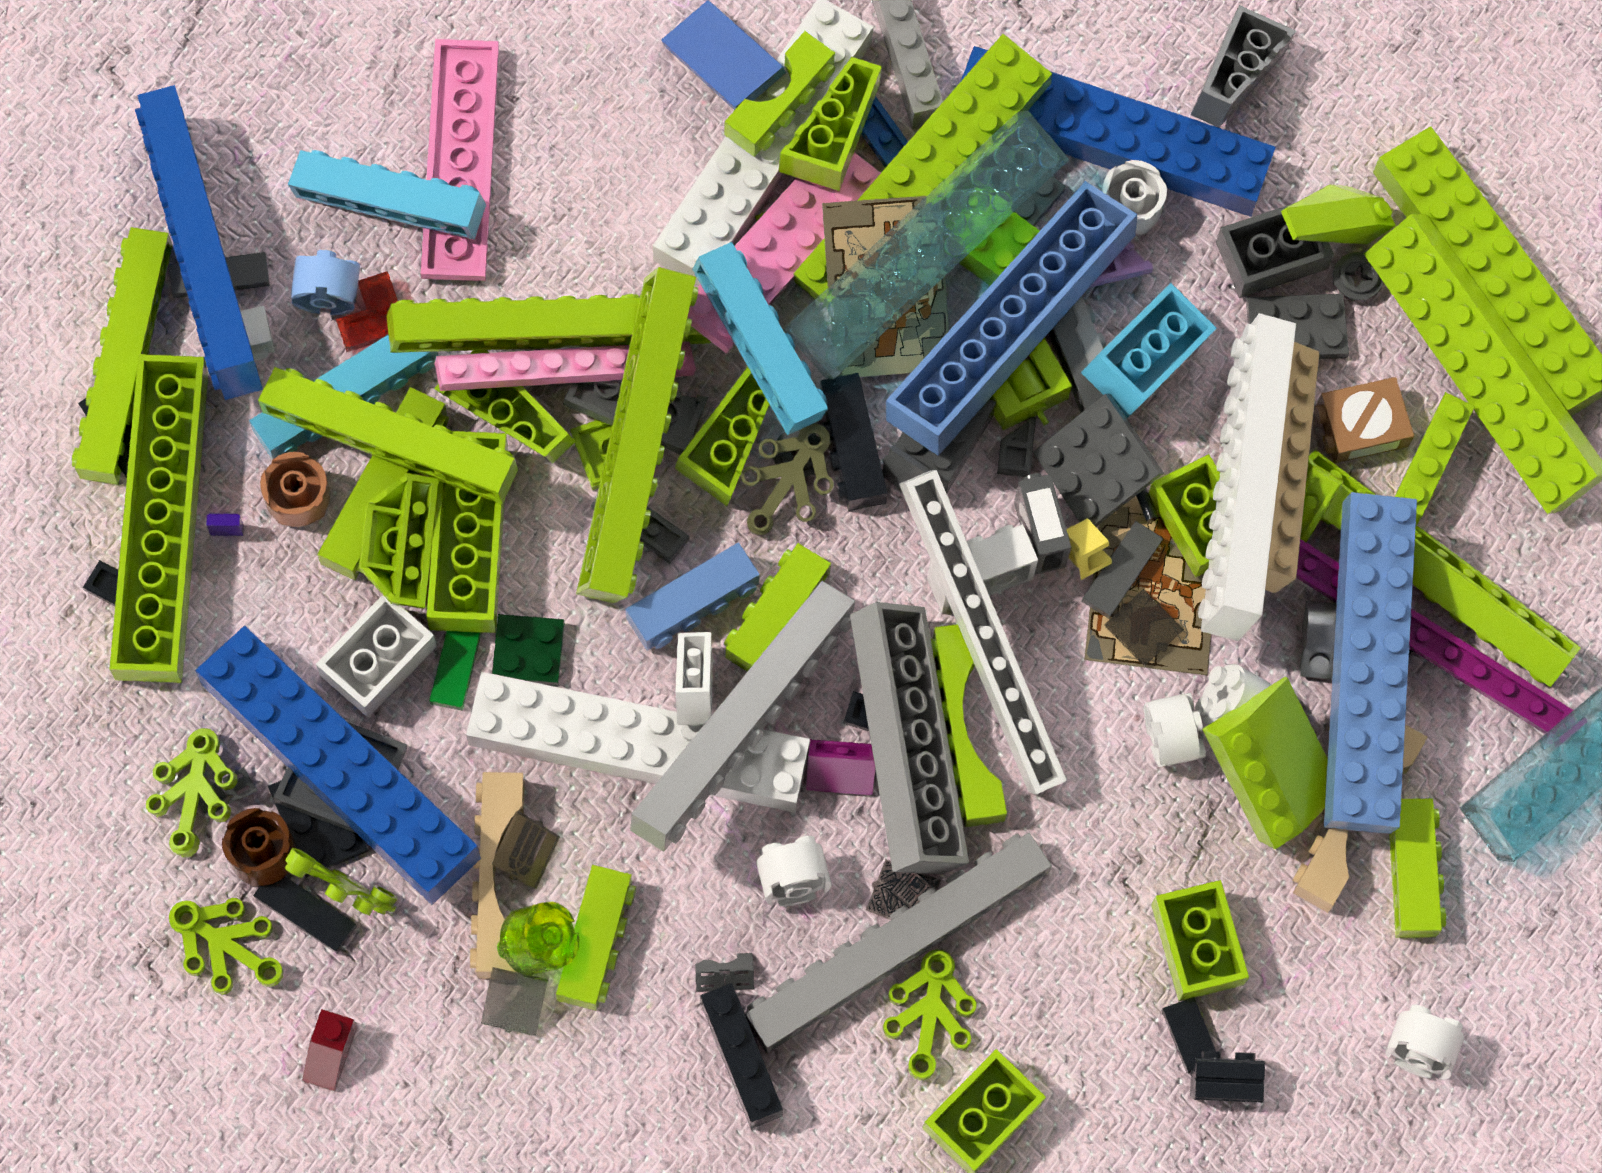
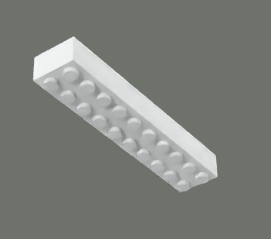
M816 0L777 61L784 67L785 52L806 31L835 52L834 66L836 68L828 81H821L816 86L814 96L806 105L801 104L795 110L796 114L792 122L786 128L781 126L774 134L776 135L775 140L766 151L761 149L753 157L728 137L724 138L653 244V261L669 270L696 277L692 269L699 256L730 242L735 246L754 223L755 216L761 212L785 176L784 173L779 172L780 152L793 139L800 125L804 124L811 115L814 106L828 92L829 86L851 57L862 59L872 44L874 26L827 0ZM786 71L780 79L754 101H769L780 96L790 84L791 80L788 72ZM696 277L695 285L699 286L700 282Z
M1260 313L1251 324L1245 326L1243 335L1240 339H1235L1231 349L1234 366L1230 369L1227 379V385L1231 386V391L1224 405V414L1228 415L1227 423L1224 424L1220 435V442L1224 443V447L1217 461V471H1220V479L1216 483L1213 492V500H1216L1217 503L1216 510L1213 511L1209 523V528L1213 530V535L1206 549V558L1210 559L1209 568L1205 571L1202 580V588L1206 589L1205 599L1202 600L1198 611V617L1202 619L1201 632L1239 641L1262 616L1296 328V323Z
M481 672L466 737L468 745L656 784L704 724L698 726L677 725L676 711ZM763 729V735L754 748L750 746L743 753L744 758L740 766L734 772L730 770L724 777L725 782L716 795H710L796 813L810 739Z

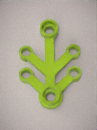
M208 728L195 730L187 740V749L169 763L159 762L155 765L153 777L161 784H169L175 779L176 773L192 763L190 773L164 794H153L146 801V809L154 816L160 817L167 813L172 804L185 795L178 830L172 833L169 840L171 850L184 858L193 856L199 849V838L192 831L200 795L208 805V815L216 822H225L231 815L230 806L219 798L204 776L206 764L208 763L216 773L214 777L215 783L222 789L231 790L238 782L237 774L227 768L218 755L220 749L218 735ZM206 739L204 747L198 748L199 743ZM168 768V774L161 778L162 770ZM226 774H230V780L223 784V777ZM157 801H161L160 808L154 810V804ZM223 806V813L219 816H216L215 812L217 808ZM185 836L184 844L178 846L180 838Z
M292 848L285 860L287 862L285 869L293 875L303 878L306 873L329 882L330 885L325 894L336 902L343 903L347 895H358L352 906L363 914L370 916L374 910L385 915L386 911L394 912L397 908L394 904L398 898L390 891L378 885H374L370 891L343 872L333 869V871L329 870L301 850Z
M230 898L225 903L201 908L192 901L178 902L169 913V923L174 931L182 934L186 957L183 966L189 975L198 976L205 969V962L198 955L197 933L208 941L213 971L211 986L216 993L221 995L227 994L233 987V981L227 974L224 952L253 970L261 985L273 987L280 983L283 978V968L276 959L271 957L260 959L233 941L234 939L254 935L261 939L269 937L273 931V926L267 917L259 916L251 922L215 929L205 921L224 916L231 920H238L243 917L245 907L240 899ZM230 905H240L239 912L230 914L228 912ZM185 913H190L193 916L192 921L188 924L181 923V917ZM260 922L268 924L267 930L263 933L256 931V926ZM191 960H199L200 966L198 969L190 970L188 968ZM269 968L276 970V975L272 979L264 978V972ZM220 978L228 979V984L223 989L216 987V982Z
M939 949L928 952L922 959L921 970L903 983L891 986L888 994L892 1004L901 1006L907 1002L911 992L928 982L925 997L898 1016L887 1018L883 1025L885 1036L890 1039H896L901 1036L905 1027L923 1015L918 1049L910 1057L908 1063L910 1075L917 1080L929 1079L934 1074L936 1068L935 1058L931 1055L936 1018L950 1035V1043L954 1049L965 1050L971 1042L969 1031L961 1028L940 999L941 987L943 985L956 1001V1012L962 1017H970L974 1014L976 1001L972 996L965 993L953 976L955 962L948 952ZM934 962H940L943 964L944 970L936 973L932 970L931 965ZM896 989H901L904 991L905 997L902 1000H897L893 997L892 992ZM962 1001H969L972 1004V1009L965 1012L960 1008V1003ZM895 1022L899 1025L900 1030L897 1033H891L888 1031L887 1025ZM957 1034H963L966 1036L967 1042L959 1045L955 1042L954 1037ZM923 1061L928 1065V1070L923 1073L918 1072L915 1064Z

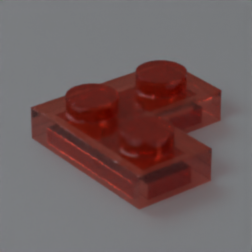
M388 271L358 281V287L366 310L336 319L346 352L372 345L389 335L387 314L391 303H396L398 299Z

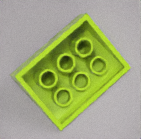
M1283 677L1256 694L1242 706L1231 710L1202 729L1260 842L1273 849H1277L1302 833L1325 809L1328 758L1287 677Z

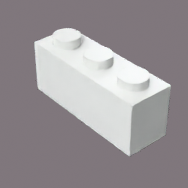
M711 632L678 633L676 668L677 725L698 726L705 724L712 716Z

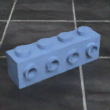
M738 542L626 608V619L647 651L653 647L656 649L662 648L672 641V636L682 630L684 632L691 631L701 623L700 619L710 613L713 616L728 608L730 601L737 597L744 599L757 590V585H759L760 574Z

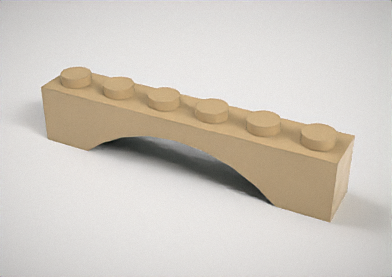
M1406 724L1402 775L1406 774L1413 765L1428 738ZM1329 828L1324 838L1317 835L1308 851L1314 856L1308 866L1303 863L1300 865L1292 881L1298 883L1293 891L1294 894L1327 913L1335 904L1349 879L1346 863V841L1349 830Z
M483 772L482 783L476 782V803H482L481 815H475L474 831L476 836H480V848L478 849L481 859L473 866L479 869V881H473L472 901L478 902V915L472 914L471 935H477V948L470 949V968L476 969L477 978L519 979V940L507 925L499 909L495 891L496 865L493 862L515 814L517 813L520 816L524 814L525 780L523 773Z

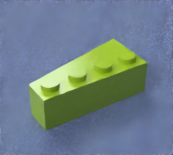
M854 57L849 59L829 86L828 92L814 106L811 115L804 124L800 125L793 139L780 152L779 172L840 191L880 86L882 66Z

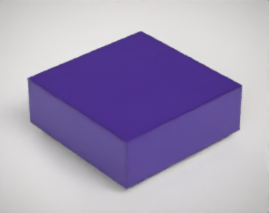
M209 513L207 515L206 526L210 536H243L244 524L239 514Z

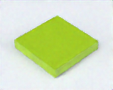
M600 420L570 429L571 436L576 441L574 444L592 490L598 489L612 429L611 425Z

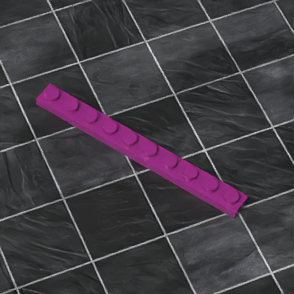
M1300 539L1296 578L1337 603L1339 563ZM1411 609L1410 650L1555 740L1574 711L1573 709Z

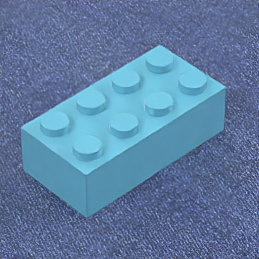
M1170 283L1081 373L1103 395L1111 394L1128 418L1217 328Z

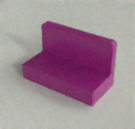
M810 739L806 783L808 791L857 795L873 794L875 763L871 744Z

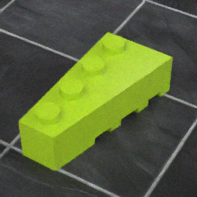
M748 367L679 456L675 465L677 471L725 506H728L769 407V402Z

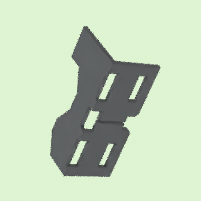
M244 767L235 771L237 775L242 773L243 777L238 779L233 789L223 790L216 783L211 784L222 801L227 796L233 795L234 798L226 801V804H230L242 797L245 798L258 791ZM230 774L223 778V784L230 780ZM246 786H249V789L240 794H237V791L241 790ZM199 797L198 804L205 817L209 816L208 805ZM221 806V807L217 808L216 812L219 811V810H221V809L224 808V807Z
M738 953L737 959L728 963L703 960L695 964L696 992L712 991L730 983L733 984L735 990L754 989L752 953ZM719 971H730V975H725L724 981V975H720ZM748 971L749 974H735V972ZM701 973H714V975L701 976ZM736 983H749V985H736ZM714 984V987H701V985Z

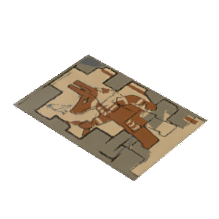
M934 195L933 200L929 203L926 202L931 196L822 203L834 377L859 373V377L911 373L949 332L940 195Z
M1134 497L1099 524L1098 530L1106 537L1110 545L1103 550L1111 557L1135 521L1161 536L1163 541L1110 619L1090 607L1084 660L1207 676L1211 634L1201 632L1202 619L1198 617L1199 607L1202 600L1205 599L1206 589L1202 588L1204 574L1195 578L1158 512L1159 518L1147 523L1137 497ZM1102 569L1093 573V582L1095 581L1099 573L1102 571Z

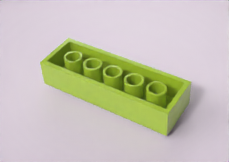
M452 431L453 435L465 438V436L476 438L487 448L494 450L496 447L508 451L506 433ZM439 480L427 605L429 630L496 633L505 499L503 504Z

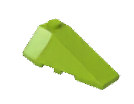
M1329 184L1281 211L1293 240L1367 245L1396 226L1391 216L1392 210L1383 197L1343 185Z

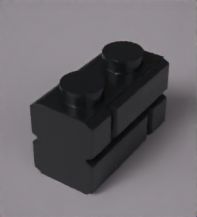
M1201 1050V1057L1192 1056L1190 1098L1194 1100L1263 1103L1265 1061L1256 1059V1053L1235 1052V1058H1222L1221 1051Z

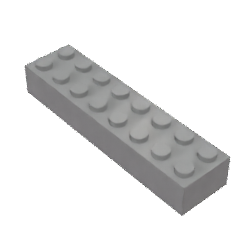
M875 602L850 614L892 871L944 874L969 864L926 610L925 607Z

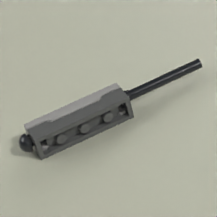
M1082 296L1048 333L1062 369L1072 385L1071 391L1080 414L1103 396L1081 372L1106 347L1102 333H1097L1093 325L1095 322L1093 309L1090 304L1085 305ZM1145 488L1136 497L1146 522L1149 523L1157 520L1159 517L1148 490Z

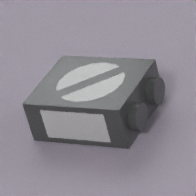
M1040 473L1027 475L1022 478V481L1018 482L1014 505L1020 525L1023 524L1038 558L1034 575L1066 568L1071 544L1051 474L1044 476Z

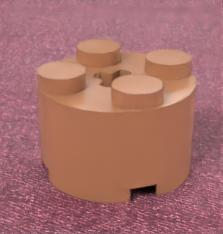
M301 452L281 454L272 460V463L264 470L261 476L260 488L266 507L279 524L302 527L312 524L325 516L330 502V487L323 467L310 458L309 455ZM299 487L298 492H293V488Z

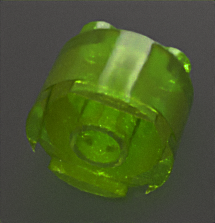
M543 902L513 910L502 924L500 941L497 944L498 954L515 971L523 975L534 976L558 970L570 964L578 952L580 943L579 932L575 933L572 924L575 920L567 908L556 902Z

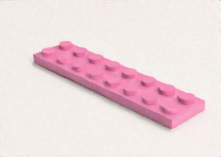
M435 39L426 180L439 178L451 186H472L480 192L486 207L475 240L423 228L421 279L486 281L499 41Z
M855 152L840 191L796 178L735 245L737 251L740 250L744 254L747 268L752 277L760 282L763 296L768 305H771L794 279L793 273L824 239L822 203L857 201L881 174V172ZM700 284L698 286L696 303L689 308L688 318L692 319L691 326L727 354L735 343Z

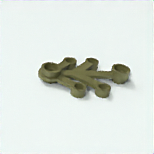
M813 423L800 430L798 437L778 441L765 439L760 443L758 450L764 459H772L777 453L799 450L791 462L762 468L748 466L743 469L741 481L749 487L757 485L760 481L781 477L762 508L756 509L749 514L747 527L752 534L763 536L770 532L773 527L772 515L792 484L797 502L796 517L798 520L806 523L815 517L816 509L810 503L803 471L810 457L816 476L813 484L814 490L820 495H827L832 491L834 482L828 476L823 454L829 447L830 435L822 425ZM810 434H817L819 436L820 443L813 446L809 444L808 436ZM766 443L772 444L775 452L771 455H766L762 450L763 445ZM752 470L757 474V479L754 482H748L744 474ZM820 479H826L829 482L830 487L828 490L822 491L818 488L817 483ZM803 506L809 507L812 511L811 517L803 518L799 512L800 508ZM755 517H765L767 521L766 526L762 528L757 527L754 524Z

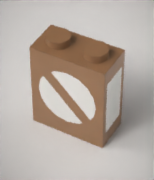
M1396 377L1321 393L1316 406H1314L1316 421L1319 425H1323L1325 432L1323 436L1325 451L1327 454L1332 455L1334 464L1407 448L1414 438Z

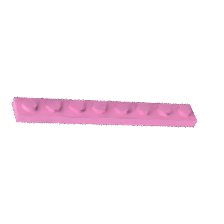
M682 342L681 350L685 351V357L681 369H676L675 377L693 376L696 367L690 342ZM630 345L436 356L435 368L440 391L622 380Z

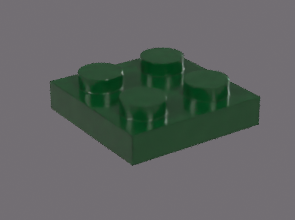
M498 614L492 674L549 686H558L565 625L564 619Z

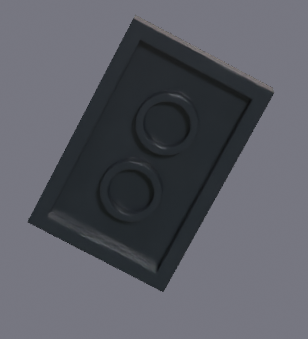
M281 780L268 785L272 798H274ZM275 803L279 815L284 819L296 844V849L308 854L324 867L331 868L369 852L365 841L357 833ZM305 873L306 878L312 876L310 874Z

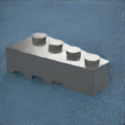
M1239 5L1227 28L1190 115L1220 128L1284 56L1296 30Z

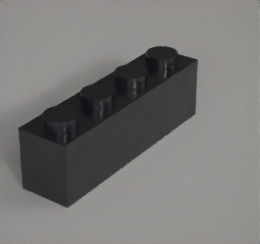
M859 373L820 380V389L827 399L828 407L825 412L827 422H822V426L828 431L834 452H829L833 472L838 471L841 482L836 483L840 502L846 501L848 511L886 504L887 488Z
M730 983L700 995L701 1007L750 1129L782 1117L783 1108L733 984Z

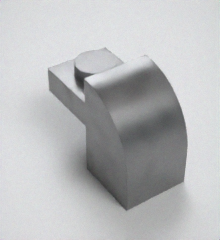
M1306 601L1302 625L1304 642L1299 669L1300 676L1332 679L1337 603Z

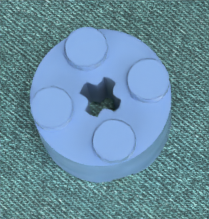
M319 250L316 256H297L291 290L292 304L299 309L317 314L320 313V308L331 309L330 315H344L353 312L357 298L360 263L336 258V253L329 250Z

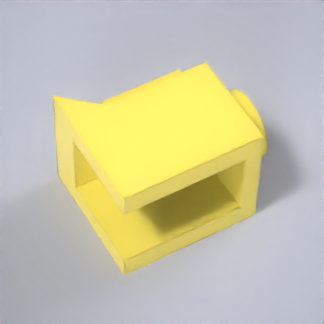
M1088 518L1067 529L1071 544L1069 559L1079 568L1081 580L1112 564V559L1103 550L1110 546L1109 541Z

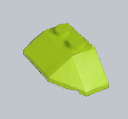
M406 473L366 503L359 569L391 604L425 608L439 478Z

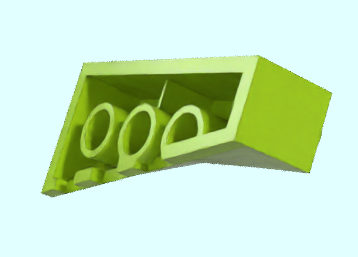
M473 350L470 354L490 352L488 350ZM438 384L434 388V390L546 457L552 464L576 442L523 386L440 391Z

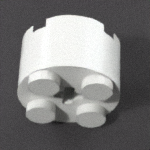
M1131 160L1118 167L1115 166L1108 172L1103 183L1102 192L1137 213L1136 234L1143 235L1160 219L1167 196V187L1160 176V172L1154 166L1143 161Z
M1230 664L1225 667L1216 666L1209 674V683L1202 697L1197 701L1195 711H1199L1203 722L1209 725L1231 710L1242 706L1272 684L1237 664Z
M1191 693L1145 703L1143 711L1147 735L1151 737L1153 746L1150 747L1158 767L1206 757L1203 740L1198 738L1197 733L1203 729L1199 711H1194Z
M803 836L795 840V843L786 845L771 843L762 848L763 855L758 858L756 864L767 904L772 905V900H778L779 906L799 905L816 899L815 892L823 888L824 894L831 889L832 883L823 849L819 843H816L814 836Z
M1412 1005L1410 1011H1403L1399 1014L1385 1054L1388 1058L1391 1054L1396 1057L1394 1064L1409 1073L1431 1079L1432 1073L1442 1074L1440 1080H1446L1452 1075L1464 1041V1035L1461 1032L1463 1025L1455 1019H1442L1431 1015V1011L1423 1006Z

